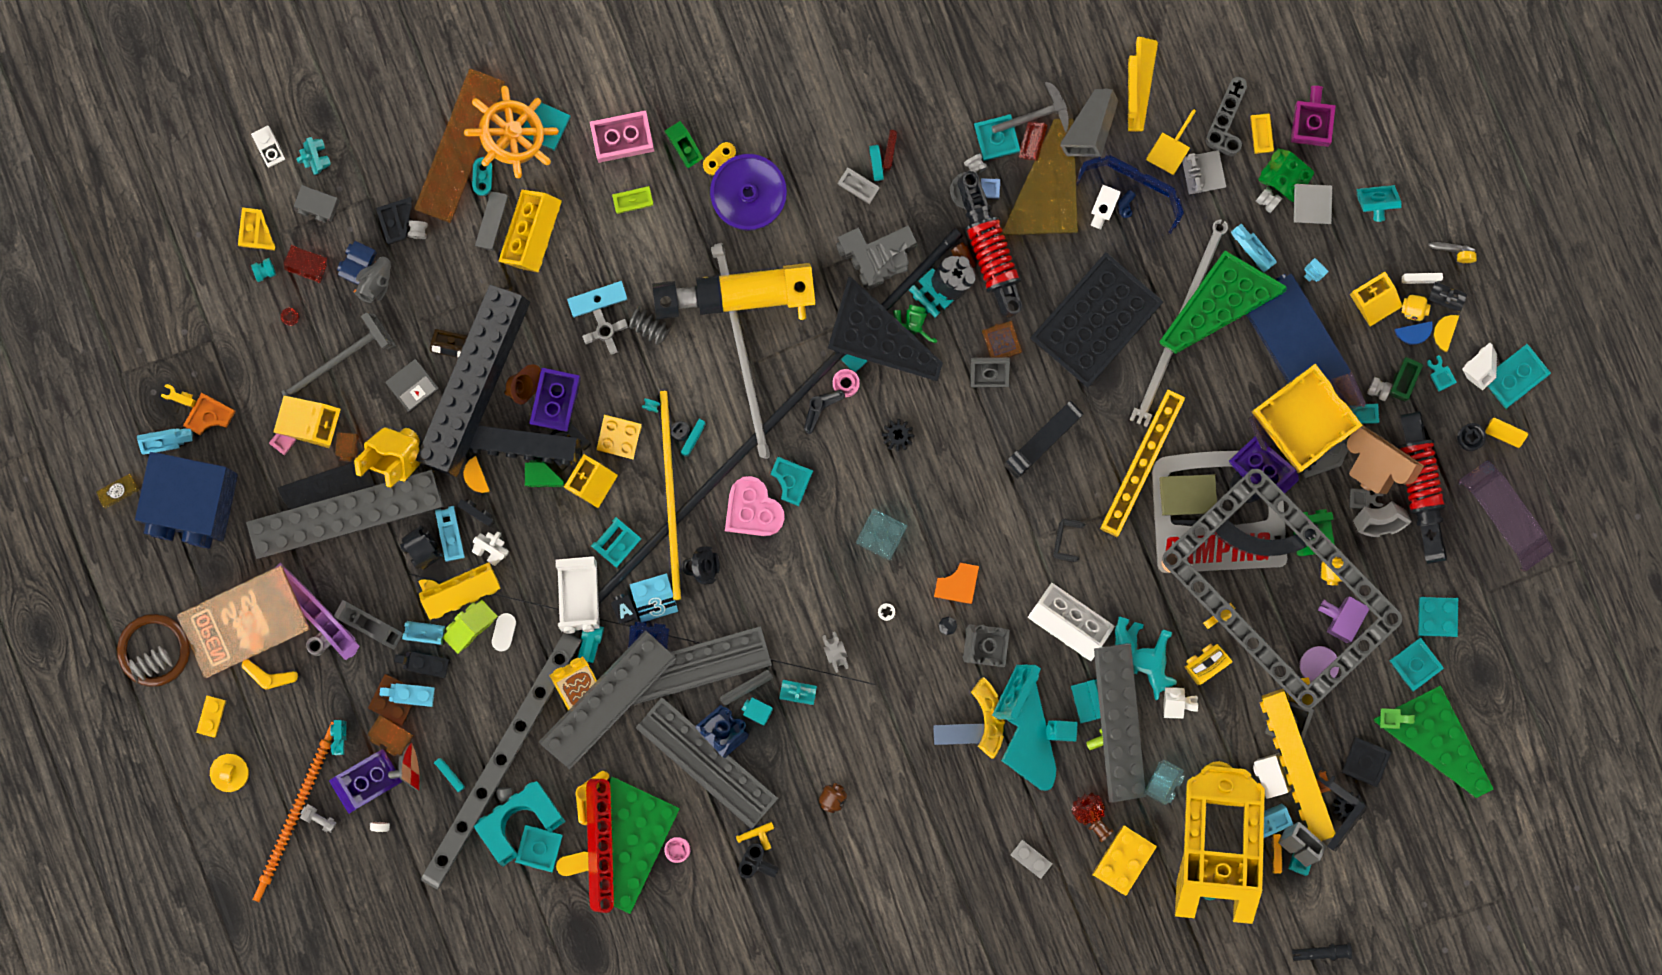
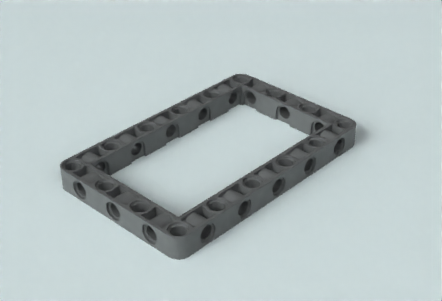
M1260 469L1250 470L1184 533L1162 557L1165 567L1304 709L1315 707L1402 623L1401 613ZM1259 473L1262 480L1259 484L1251 482L1252 474ZM1255 493L1278 514L1378 617L1367 630L1309 685L1296 674L1186 560ZM1226 500H1231L1234 504L1233 509L1230 511L1223 509V503ZM1279 502H1288L1289 509L1286 512L1279 511ZM1198 527H1203L1206 531L1205 536L1202 538H1198L1195 535V530ZM1306 530H1315V539H1306ZM1172 553L1178 558L1177 563L1174 565H1170L1167 562V556ZM1341 557L1344 562L1343 566L1335 568L1332 565L1333 558ZM1198 581L1202 582L1205 586L1204 591L1201 593L1194 590V584ZM1362 585L1370 587L1371 592L1368 596L1360 594L1359 589ZM1225 609L1232 613V617L1228 621L1221 618V612ZM1395 613L1398 616V621L1395 624H1389L1387 622L1388 614ZM1253 637L1259 641V646L1255 649L1248 646V640ZM1367 640L1370 643L1367 651L1359 649L1358 644L1360 641ZM1277 666L1285 667L1286 674L1279 677L1275 674ZM1333 667L1340 668L1341 676L1333 678L1330 675V670ZM1303 695H1312L1313 702L1310 705L1304 704L1302 702Z

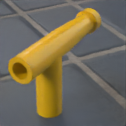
M770 822L740 836L737 835L736 839L738 843H741V841L759 836L764 851L771 849L766 832L774 829L773 824Z

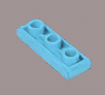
M622 281L567 300L573 318L628 299ZM600 297L601 301L596 303L594 299Z

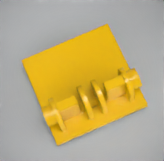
M604 415L597 450L634 459L639 434L642 429L641 424Z

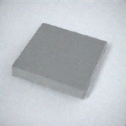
M1295 184L1294 223L1331 224L1332 186Z

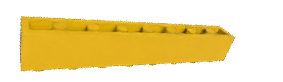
M1170 390L1166 391L1100 527L1101 530L1115 537L1119 536L1185 397Z
M1280 689L1262 695L1263 701L1260 702L1263 713L1267 712L1269 719L1266 720L1269 730H1274L1276 737L1272 739L1276 749L1280 748L1282 756H1279L1282 767L1286 766L1289 773L1285 775L1288 784H1293L1295 791L1292 792L1295 803H1300L1301 810L1298 811L1301 820H1306L1307 829L1319 840L1323 841L1332 838L1335 835V831L1285 691Z

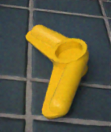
M244 659L242 662V668L263 689H271L293 683L298 678L297 672L267 674L248 659Z
M601 771L591 779L597 778L607 780L609 778V774L605 771ZM587 782L576 789L578 821L583 825H587Z

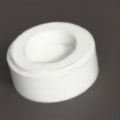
M370 823L371 831H389L390 823Z

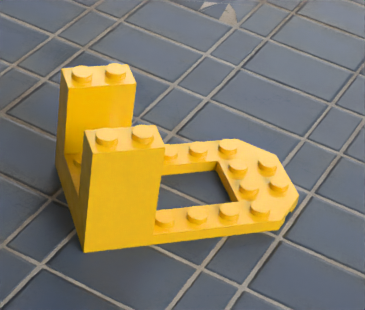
M1206 766L1198 775L1193 776L1187 781L1184 854L1176 882V917L1195 918L1200 897L1234 900L1233 922L1253 924L1262 894L1265 788L1260 783H1257L1246 769ZM1206 803L1244 807L1243 854L1204 851Z

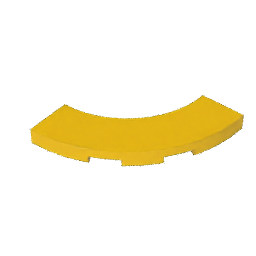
M982 677L971 691L982 708L985 722L983 737L978 747L993 759L997 755L1003 741L1005 719H997L992 716L999 702L998 694L992 685Z

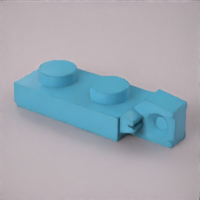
M1242 224L1231 232L1235 240H1238L1244 251L1249 254L1263 273L1277 263L1254 233L1250 234Z
M1314 258L1305 267L1306 275L1304 277L1309 282L1311 280L1317 282L1329 271Z
M170 429L137 435V441L143 455L150 452L180 448V445H183L184 442L192 441L193 438L191 429Z
M396 683L391 684V689L380 688V696H389V701L394 703L433 707L435 688Z

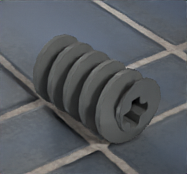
M638 306L630 319L629 328L633 329L636 327L637 333L643 330V337L649 335L650 341L656 338L655 344L659 345L665 340L672 326L666 329L667 322L659 325L660 319L653 321L654 314L647 317V310L640 313L641 306Z

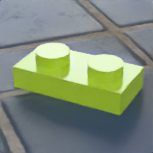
M649 186L612 194L616 214L654 206Z

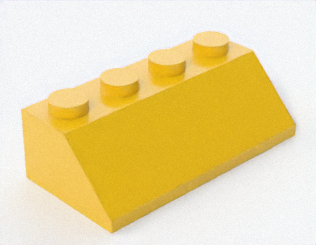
M521 190L499 262L523 270L539 272L562 200L542 192Z

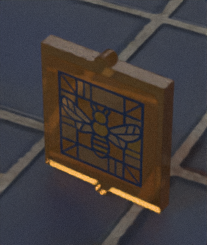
M1012 321L1000 325L995 324L994 327L982 330L990 357H1010L1022 353Z

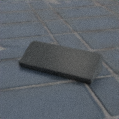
M491 191L476 240V247L494 251L509 195Z

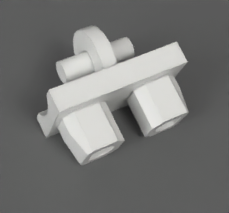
M488 532L486 536L480 533L473 540L475 544L472 552L481 556L485 550L491 554L487 561L494 566L509 553L507 549L502 547L505 542L499 539L501 536L500 532H497L495 535Z

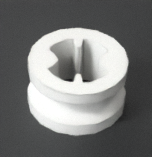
M883 604L878 609V615L885 621L891 620L895 616V608L891 604ZM890 607L892 615H888L886 618L883 617L884 613H881L882 608Z

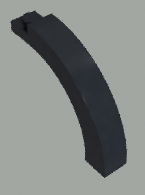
M1229 519L1213 533L1228 546L1255 556L1286 555L1307 547L1297 534L1279 540L1260 539L1244 533L1234 526ZM1306 530V539H1314L1316 537L1315 530Z

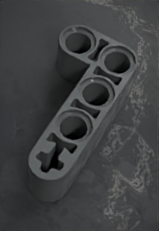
M1235 77L1231 80L1205 140L1208 147L1216 151L1219 150L1220 153L1227 156L1237 155L1242 147L1241 140L1238 137L1227 133L1247 88L1245 79L1241 77ZM1236 84H1240V89L1236 96L1233 95ZM1225 101H1233L1235 107L1231 109L1226 107ZM1218 118H1225L1227 125H1220L1217 121ZM1217 135L1220 142L1213 143L1210 140V136ZM1234 142L1237 145V149L1232 151L1228 148L1227 144Z

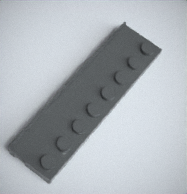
M761 626L672 651L671 653L676 658L675 661L631 706L772 666Z
M645 630L544 735L539 743L568 769H571L675 661V656Z
M661 698L637 725L636 729L748 827L753 829L778 798L729 755L727 758L722 757L695 728V725L664 698Z

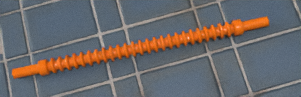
M330 726L325 738L320 741L319 745L321 747L317 748L318 753H315L314 763L310 764L312 767L308 768L309 773H306L305 783L301 784L303 788L299 789L301 792L297 794L296 803L292 804L294 808L290 809L289 819H286L287 823L283 824L285 828L281 829L280 839L276 840L278 844L274 845L276 848L272 850L271 859L267 860L269 864L265 865L264 875H261L259 878L260 884L252 899L254 901L260 902L267 885H270L272 881L271 876H274L273 871H276L275 866L279 865L277 861L281 860L279 857L283 855L282 851H285L284 846L288 845L286 841L290 840L289 835H292L291 830H294L293 826L297 825L295 821L299 820L298 815H301L302 805L306 804L304 801L308 799L307 795H310L311 785L315 784L313 781L317 779L316 774H319L320 765L324 764L323 759H326L325 754H328L327 750L331 748L333 736L330 734Z

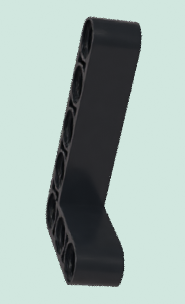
M1070 400L1020 450H1017L1005 462L1004 466L1018 479L1084 413Z

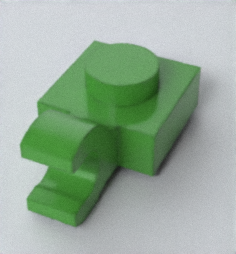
M1381 708L1380 728L1400 729L1401 723H1415V715H1401V709Z

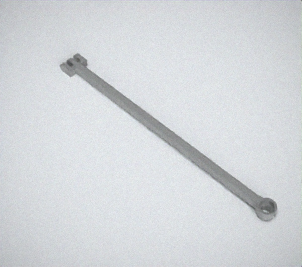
M1222 220L1215 221L1212 226V236L1180 312L1204 280L1222 235L1227 232L1228 225L1225 221L1222 224V231L1216 229V226L1220 225ZM1166 347L1140 408H1134L1130 417V421H1134L1136 415H1138V424L1145 418V427L1148 426L1152 414H1149L1148 411L1173 354Z
M723 243L714 244V247H711L713 257L718 259L721 276L730 275ZM729 311L757 437L759 456L768 459L770 457L769 447L763 432L738 311Z

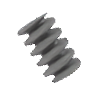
M158 646V653L153 649L151 650L150 657L146 653H144L143 660L137 656V663L132 659L129 660L130 670L137 683L139 682L138 676L145 680V673L151 677L153 676L152 670L158 674L160 672L159 667L163 670L167 669L166 663L171 667L173 666L168 653L160 646Z

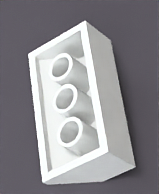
M1053 583L1050 584L1028 616L1034 623L1090 661L1095 657L1094 648L1102 647L1115 627Z

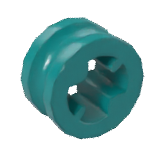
M645 398V404L642 405V408L658 413L657 407L661 403Z

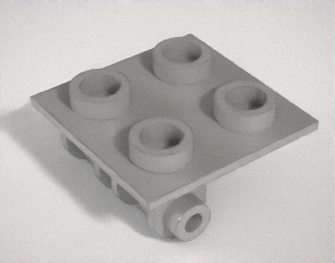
M1219 150L1202 154L1192 153L1183 159L1182 163L1189 195L1226 188Z

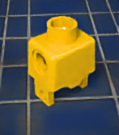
M385 427L364 443L365 450L354 460L356 475L361 477L368 469L385 475L386 486L390 488L399 480L406 481L420 465L416 461L420 444L418 435L409 428H404L400 432Z

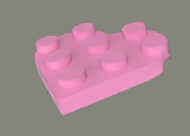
M752 476L742 477L732 485L729 494L725 531L758 536H771L778 533L785 520L784 511L776 500L768 498V492L764 483Z

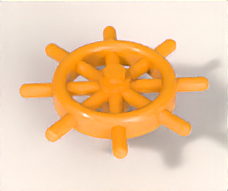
M502 86L503 101L497 102L489 108L479 99H473L472 104L484 115L480 120L479 128L465 129L464 134L466 136L480 137L483 147L488 152L482 160L483 166H488L495 158L501 162L513 164L515 177L521 178V163L530 160L533 156L545 165L551 163V160L539 149L543 143L544 135H557L559 131L557 128H543L540 118L534 112L541 104L540 98H535L527 106L521 102L510 100L508 87ZM504 111L506 122L496 113ZM512 112L520 115L516 121L513 120ZM490 119L500 128H489ZM527 120L531 128H522L521 126ZM533 135V144L523 136ZM491 136H500V138L495 143ZM517 142L527 151L519 153ZM510 144L511 152L503 150L506 149Z

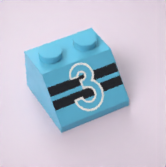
M667 573L630 584L641 622L678 612L676 601L673 600V591Z

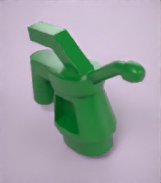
M910 304L909 309L906 311V324H901L910 330L913 335L919 332L928 341L937 343L936 338H930L922 331V325L927 316L926 307ZM893 310L894 318L901 323V310Z

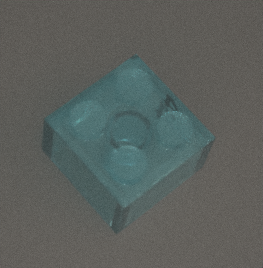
M873 508L856 541V545L890 561L907 529V525Z
M1164 759L1160 760L1143 794L1162 805L1171 803L1176 795L1173 792L1175 787L1180 786L1185 778L1182 775L1184 770Z

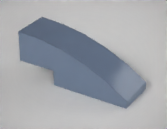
M985 724L934 725V745L978 744L983 737Z

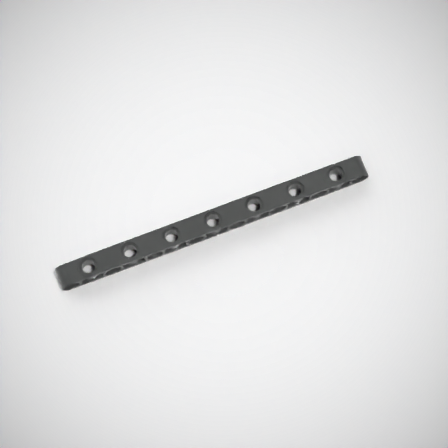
M563 633L421 878V881L437 890L443 883L474 829L473 826L477 824V821L482 816L556 687L549 675L557 668H563L570 664L582 643V639L571 633ZM559 654L565 656V662L561 665L555 662V658ZM540 687H543L546 691L543 698L536 696V690ZM519 721L526 723V729L523 732H519L516 728ZM501 754H504L507 758V762L504 765L497 763V757ZM480 788L487 790V796L484 799H480L477 795ZM462 821L468 825L464 833L458 830V824ZM442 855L448 858L446 866H441L438 862L439 857Z

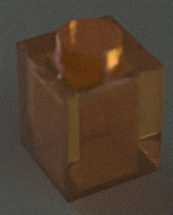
M337 432L335 456L340 457V461H351L352 458H357L359 436L357 434Z

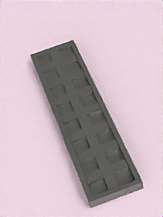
M1131 643L1094 648L1109 802L1146 797Z

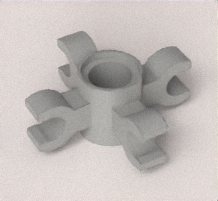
M601 309L593 311L598 326L596 331L582 336L585 344L600 339L606 342L611 355L617 353L613 337L615 332L629 328L626 320L623 319L611 325L605 322ZM602 328H610V334L602 336L600 334Z
M834 631L832 632V639H827L825 635L823 636L826 646L823 648L829 663H832L837 673L839 672L838 667L840 665H844L848 669V662L846 660L848 656L842 641H839Z

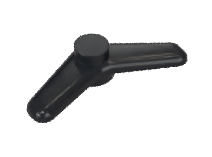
M836 390L812 397L809 402L810 407L804 431L807 434H812L822 410L844 399L845 393L842 390Z

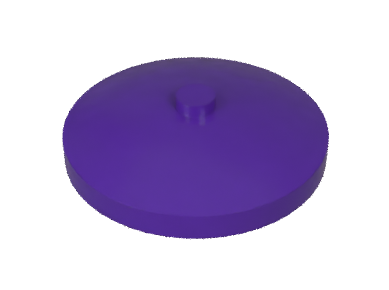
M742 154L728 159L718 168L711 182L710 196L713 208L722 221L733 228L751 231L764 228L777 219L784 208L787 190L785 179L773 162L759 155Z

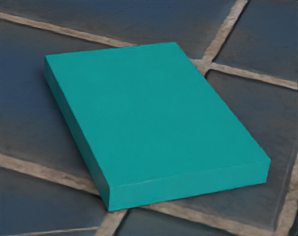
M1526 344L1497 367L1496 378L1487 387L1503 407L1507 409L1549 376L1551 372L1531 347Z

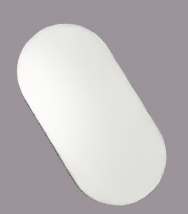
M504 613L497 619L492 637V645L498 651H506L511 646L516 627V620L511 614Z

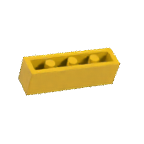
M488 562L420 592L419 596L431 620L433 618H440L451 610L456 611L462 605L469 602L474 603L480 597L496 593L500 589V585Z

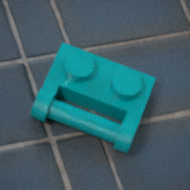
M615 517L612 520L611 526L597 542H593L591 547L618 568L642 539ZM618 528L622 529L621 534L605 551L602 548L603 545Z

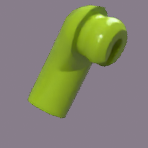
M1103 736L1087 741L1089 750L1103 746Z

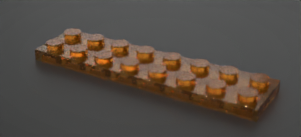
M469 68L415 206L416 211L448 223L452 222L482 145L479 136H466L464 134L465 129L479 128L480 120L484 115L472 104V101L477 98L489 108L499 101L501 88L505 86V81Z

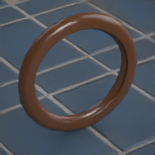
M147 614L130 622L120 635L117 645V658L120 667L132 681L136 682L130 670V663L127 657V644L131 635L141 626L154 623L164 625L174 632L180 644L179 659L172 670L165 675L159 677L146 676L145 680L138 676V684L149 687L162 686L176 679L183 672L190 654L189 641L183 628L175 620L160 614Z

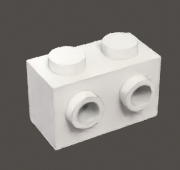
M1280 753L1257 759L1254 762V772L1256 776H1259L1261 785L1265 788L1266 799L1288 793L1292 790L1285 775L1287 774L1285 767H1282L1279 758L1281 756Z

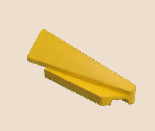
M1137 37L1136 56H1129L1128 131L1142 132L1144 130L1158 45L1156 40L1144 37Z

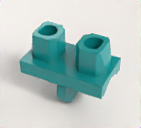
M312 137L306 138V142L303 143L305 149L299 150L301 156L296 160L298 163H304L305 168L311 167L314 175L320 174L322 170L331 165L328 156L319 158L317 153L325 149L323 140H313Z
M783 680L779 699L814 705L817 686Z

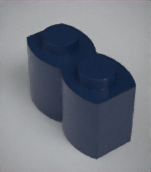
M354 241L353 244L348 245L345 252L347 257L345 261L339 263L337 271L339 272V277L358 285L359 282L356 281L357 274L360 270L372 265L377 252Z

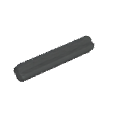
M766 670L722 695L720 700L726 706L770 681L773 676L769 670Z

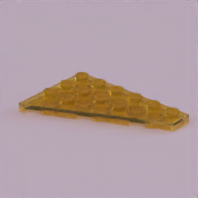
M1054 119L1003 229V235L1078 232L1075 156H1066L1060 146L1061 141L1067 134L1060 119ZM1068 119L1067 132L1073 124V119Z

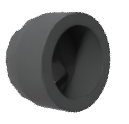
M497 788L498 799L504 802L508 801L512 796V788Z

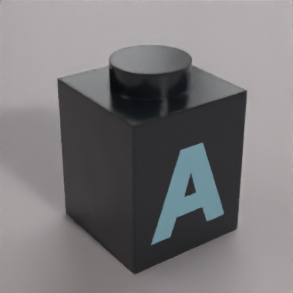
M622 594L613 598L614 601L611 602V605L620 625L638 619L629 595L625 596Z

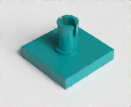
M1395 185L1357 189V198L1363 212L1373 211V220L1376 222L1385 220L1386 209L1401 208V199Z

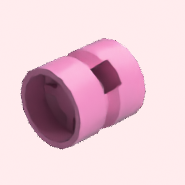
M680 837L670 839L665 846L666 857L675 863L685 861L691 852L689 843Z

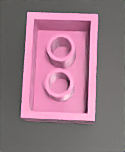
M646 111L590 122L598 163L654 152Z

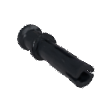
M1350 942L1344 945H1334V943H1331L1329 947L1292 949L1293 955L1301 954L1300 956H1292L1293 962L1330 958L1332 961L1338 958L1352 959Z

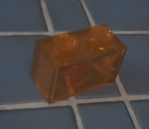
M379 715L367 734L371 737V742L378 746L383 744L388 747L386 751L394 756L397 754L403 755L405 748L414 737L413 734L382 715Z

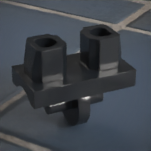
M1435 282L1428 301L1461 312L1468 294Z

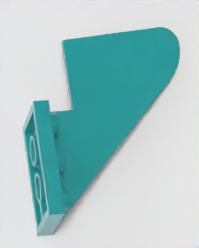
M1016 665L992 714L995 718L1006 719L1018 727L1001 761L1040 790L1047 791L1054 785L1056 765L1050 740H1047L1046 722L1036 685L1041 668L1036 665Z

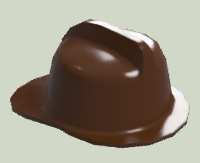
M530 364L525 366L519 373L511 375L506 381L504 394L512 398L519 405L525 404L537 392L541 374L539 366Z

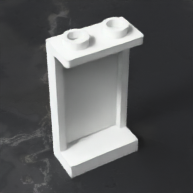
M594 557L556 560L559 587V629L561 632L564 631V633L568 634L574 633L575 630L592 632L594 629H598L597 561Z

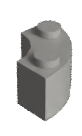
M1392 501L1379 509L1364 507L1353 520L1359 533L1371 537H1380V535L1388 533L1395 534L1412 522L1407 511Z

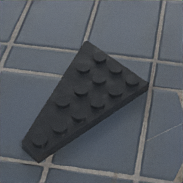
M848 277L827 349L938 381L943 362L932 354L927 347L853 278Z

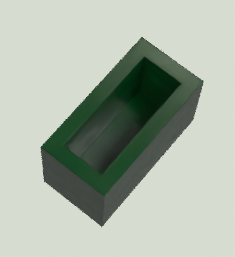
M1407 357L1403 358L1388 395L1406 402L1411 395L1423 364Z

